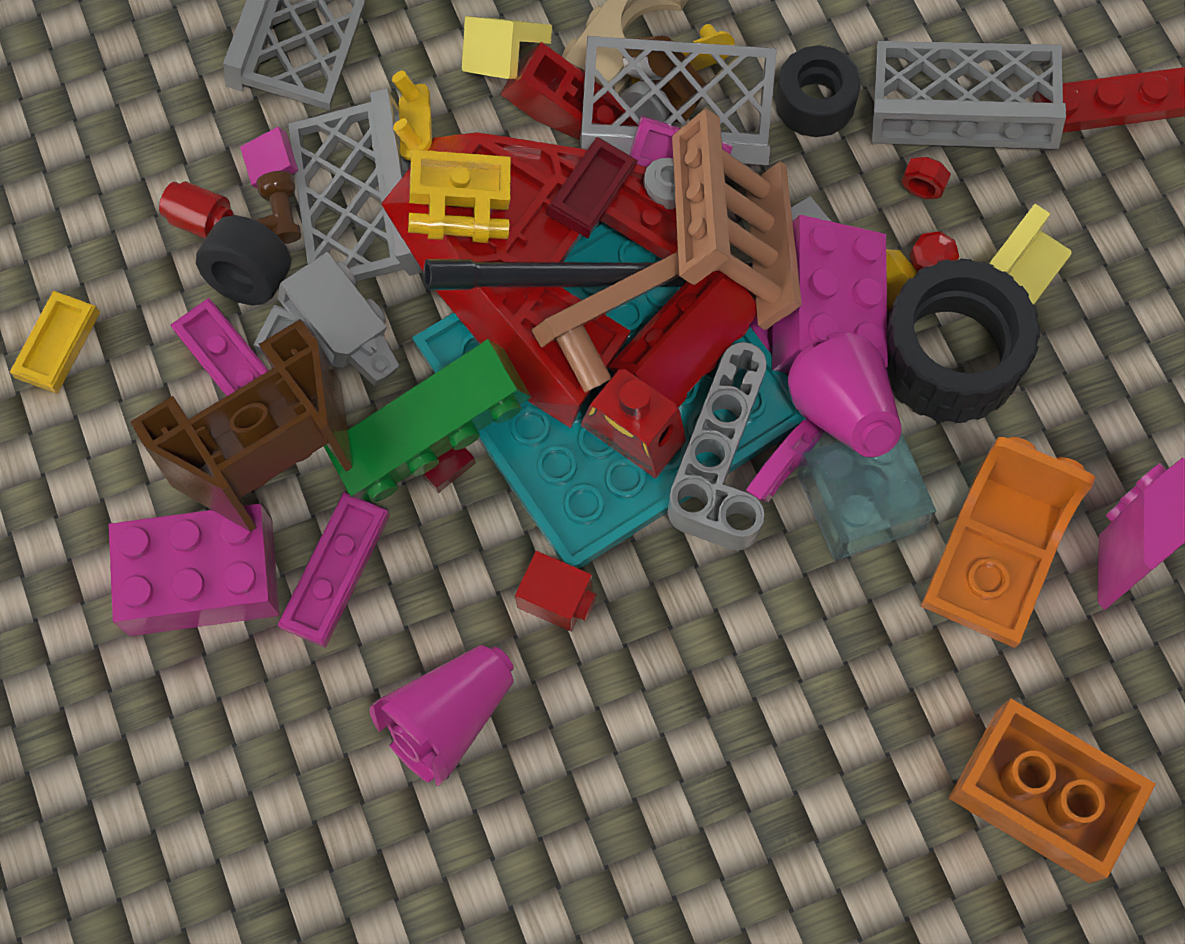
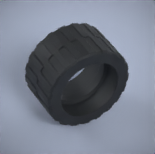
M963 258L954 261L949 259L938 261L933 266H926L919 270L912 279L909 278L902 286L900 294L896 296L887 319L888 367L886 370L891 388L895 392V397L902 404L905 403L912 408L913 412L943 423L945 421L967 423L968 420H979L988 416L991 411L998 410L1004 405L1029 369L1039 348L1037 344L1041 336V326L1038 324V312L1035 304H1032L1029 299V294L1025 288L1020 286L1013 276L1006 271H1000L992 264ZM939 312H954L966 315L983 325L992 335L998 347L1000 363L990 370L978 373H961L947 369L932 360L922 349L915 334V322L927 315Z

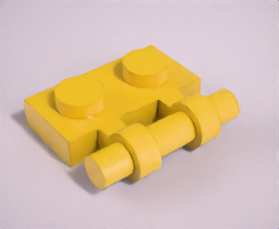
M412 150L409 203L429 204V214L409 213L408 233L428 234V239L443 240L444 235L472 237L473 242L488 243L489 238L508 239L509 219L490 218V209L508 210L511 157ZM445 206L473 207V217L445 215Z

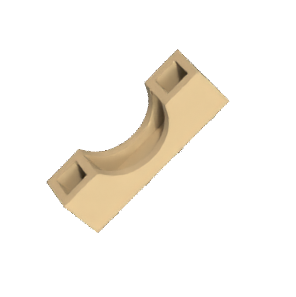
M607 0L602 7L596 6L587 20L585 31L578 40L573 38L567 44L562 57L585 73L587 36L625 38V30L639 16L655 10L681 11L688 0ZM597 47L595 68L607 82L624 68L623 55L617 48ZM628 73L612 86L619 96L631 80V75ZM595 75V82L603 87L604 85Z

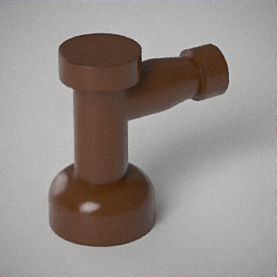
M272 171L263 174L257 179L256 184L259 195L263 199L270 201L273 215L262 217L255 221L265 225L277 234L284 244L298 241L301 238V231L299 225L293 221L288 199L295 190L293 175L287 171Z

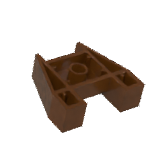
M301 319L258 344L272 367L271 370L192 418H187L174 396L130 421L143 446L173 488L250 532L257 527L239 498L252 490L261 488L270 479L284 470L306 460L313 452L327 445L346 472L353 468L342 384L319 342Z

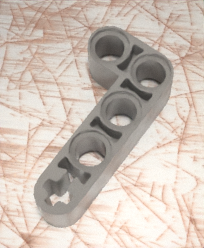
M744 342L729 347L721 359L671 488L667 511L669 521L678 530L737 551L747 549L755 543L762 528L765 515L763 506L756 497L724 485L760 391L767 364L765 355L760 348L751 343ZM739 368H743L747 372L739 390L736 387H732L735 374L739 371ZM718 409H729L737 416V420L729 423L721 422L714 416L713 412ZM703 452H711L718 456L721 463L715 467H705L698 462L696 456ZM693 496L702 501L704 509L695 513L687 512L681 508L678 501L683 497ZM735 513L743 514L751 521L752 527L743 531L736 530L728 524L726 517Z

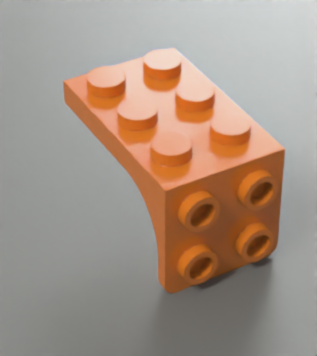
M998 437L977 468L920 607L1016 648L1021 642L1062 536L1078 505L1091 490L1096 479L1095 476L1085 471L1084 466L1075 460L1065 457L1054 458L1037 451L1036 447L1025 439L1019 437Z

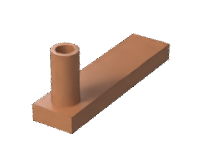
M678 252L562 310L532 329L540 347L557 340L585 393L610 380L611 376L584 325L679 277Z

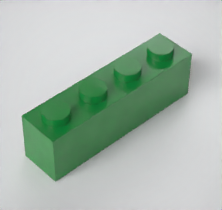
M487 339L348 430L353 468L346 472L327 445L323 447L350 497L379 502L394 494L398 490L397 483L411 474L419 476L432 470L439 463L438 457L450 449L460 450L474 443L480 437L478 431L495 421L496 424H499L516 416L522 410L520 404L530 399L531 395L504 348Z

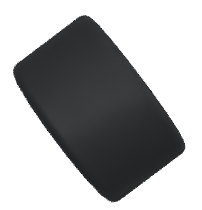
M822 45L804 47L791 54L781 67L775 103L779 117L790 129L801 135L811 137L828 136L843 129L854 115L859 96L861 79L858 67L848 55L836 48ZM811 84L822 85L830 89L834 95L824 99L813 98L805 94L801 88Z
M237 215L222 217L214 225L196 252V266L199 273L213 289L237 303L251 306L265 304L274 296L280 283L287 275L291 264V257L287 246L277 234L255 220Z

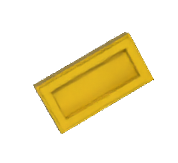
M53 291L10 373L15 379L58 394L100 311L95 305Z

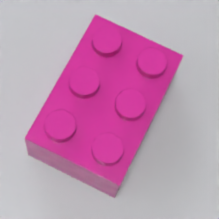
M799 215L793 220L802 305L773 325L772 370L789 373L795 359L802 350L810 344L815 347L829 340L827 336L837 332H850L867 338L881 353L887 368L886 234Z
M261 503L244 506L257 527L251 532L213 510L108 524L113 623L129 636L280 616L273 522Z

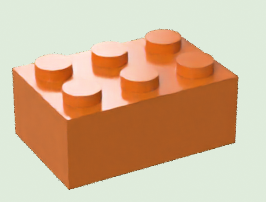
M1011 698L995 712L948 798L1090 884L1108 878L1156 783Z

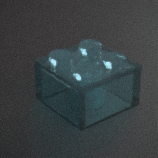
M902 432L894 448L878 457L862 456L841 441L803 454L797 474L834 561L926 529L937 511Z

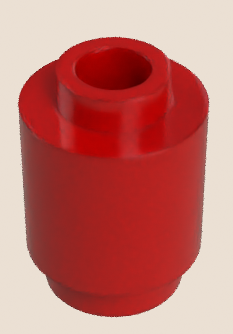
M188 181L182 183L171 182L163 191L159 202L160 215L167 218L170 225L206 239L214 225L222 217L233 216V211L230 209V201L227 197Z

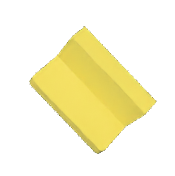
M465 16L462 71L505 79H516L520 41L551 44L552 25Z
M1037 204L1032 206L989 263L1000 271H1006L1013 276L1014 280L1028 292V297L1032 304L1037 302L1071 255L1070 249L1042 232L1051 213Z

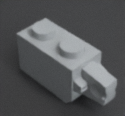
M326 252L282 281L277 299L295 322L299 319L302 320L319 342L331 366L344 368L348 364H352L371 384L377 386L392 376L399 368V363L383 337L387 328L384 324L386 322L385 316L372 299L365 300L356 289V279L346 264L342 261L336 263L331 255Z

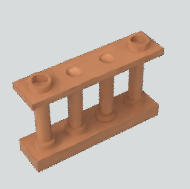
M705 108L672 135L679 276L695 285L712 272L717 270L755 294L758 326L766 330L802 305L787 167L779 161L760 176L722 149L720 117ZM724 174L746 189L747 198L725 183ZM727 209L747 221L750 232L727 217ZM730 244L752 258L753 268L730 254Z

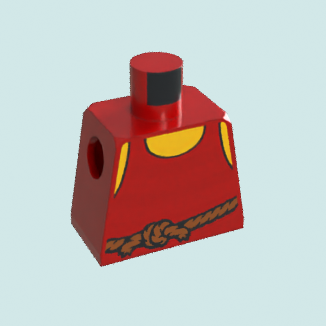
M620 368L593 400L581 423L582 427L655 479H657L686 442L680 409L676 404L623 368ZM660 437H663L664 439L658 443Z

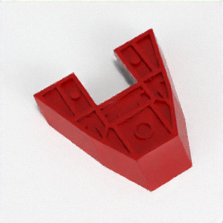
M480 132L435 137L432 139V144L427 151L511 157L508 210L490 209V218L509 219L508 239L489 238L488 243L473 242L472 237L444 235L443 240L428 239V234L408 233L409 213L429 214V204L409 203L410 168L381 203L422 271L426 259H470L475 262H564L582 235L546 214L548 206L587 150ZM637 164L636 169L601 221L661 259H665L678 252L676 208L666 209L648 196L643 180L647 167ZM445 206V215L473 217V207ZM476 287L471 290H435L480 344L489 339L504 348L531 395L528 401L571 428L577 419L582 404L593 389L586 393L584 392L557 340L540 347L532 329L545 319L582 300L562 287ZM603 315L584 325L607 369L628 339L630 330L610 317Z

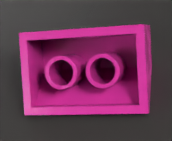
M1183 457L1168 470L1161 463L1157 464L1136 483L1133 489L1120 499L1121 502L1105 515L1111 523L1099 534L1098 604L1104 610L1185 543V459Z

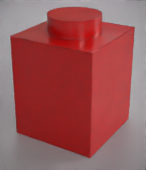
M536 551L518 587L515 600L518 609L572 632L578 619L582 621L588 619L595 604L597 593L591 591L592 574Z

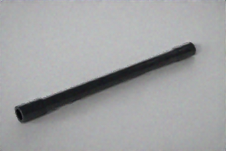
M426 259L423 279L427 290H471L476 287H610L655 263L475 262L470 259ZM753 262L745 263L751 268H753ZM679 276L660 287H682L687 281Z

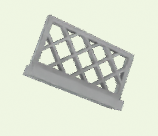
M246 0L223 62L225 87L243 92L245 85L330 111L367 0H349L353 7L352 12L336 19L326 3L333 0H304L294 5H291L289 0ZM282 4V6H283L284 9L278 11L279 8H280V5ZM318 7L327 23L307 31L298 15ZM291 19L299 34L278 43L271 31L273 25ZM347 26L345 33H343L341 28ZM333 32L340 43V47L336 51L321 56L313 40ZM267 41H268L271 46L268 47V48H265V46H266V44H267ZM305 44L314 60L293 69L284 52ZM275 56L278 57L286 71L273 78L256 73L259 63ZM334 63L332 71H330L328 65ZM320 69L327 80L324 94L305 88L299 78Z
M587 36L580 148L588 150L598 136L629 155L638 126L620 124L631 116L639 125L640 119L634 112L650 97L656 94L672 113L664 123L671 124L677 119L682 126H685L687 122L681 115L702 97L720 117V124L723 122L731 131H721L722 142L733 146L730 155L743 164L769 165L770 146L768 145L777 48ZM597 47L617 48L629 62L609 82L595 68ZM625 49H640L643 51L633 59ZM652 50L664 51L676 65L656 84L638 66V63ZM672 52H687L690 54L680 62ZM699 53L711 54L722 68L703 87L696 82L685 68ZM719 55H733L736 57L729 64H726ZM747 56L763 57V78L747 90L733 73L732 69ZM634 68L651 89L629 107L612 86ZM681 71L697 92L676 110L659 89ZM727 74L743 95L722 113L706 92ZM596 75L604 86L594 94ZM762 88L761 102L759 104L753 95ZM607 91L626 110L612 124L592 123L593 103ZM747 100L759 112L758 133L738 132L727 119Z
M878 41L872 143L1059 149L1066 119V104L1063 103L1062 45ZM886 57L906 58L912 64L898 72L886 63ZM938 59H951L958 65L945 74L932 63ZM983 60H997L1004 67L991 75L978 64ZM1030 61H1050L1051 68L1038 76L1027 68L1025 64ZM920 71L934 80L933 83L923 90H920L909 81L910 78ZM966 72L981 82L970 91L965 90L955 82L956 79ZM1013 73L1027 83L1016 93L1002 83L1004 79ZM896 88L901 89L911 97L910 99H884L886 95ZM945 89L957 100H933L931 97ZM991 90L1004 101H979L978 98ZM1038 91L1050 100L1051 103L1026 102L1025 99Z
M388 88L371 92V102L288 124L292 152L298 168L295 176L307 263H311L326 252L329 253L331 248L347 256L343 263L351 270L356 281L404 269L409 276L423 273L383 207L372 224L356 216L369 196L383 202L410 168L409 161L405 160L400 154V138L393 130L394 124L400 120L399 107ZM369 119L370 128L359 143L344 135L352 123ZM319 131L329 135L316 154L304 148V135ZM338 142L353 149L340 169L325 161ZM363 156L374 161L376 164V169L365 183L350 175ZM320 167L335 175L321 195L310 189L309 184ZM344 182L360 190L346 209L331 201ZM378 184H379L380 192L377 191V190H375V188L377 187ZM312 199H314V200L316 201L313 206H312ZM326 207L341 215L327 236L316 230L315 227L316 220ZM350 222L366 230L352 251L337 242ZM384 225L386 228V233L381 231ZM378 237L388 243L390 258L370 262L363 258L362 255L373 240ZM317 239L320 240V241H322V243L319 245V247H318V241H317Z

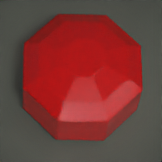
M930 157L911 158L901 183L915 196L925 200L938 199L942 197L951 173L940 161Z
M941 231L922 234L910 253L912 266L917 272L926 266L930 267L937 264L938 261L947 259L954 261L960 257L956 241Z

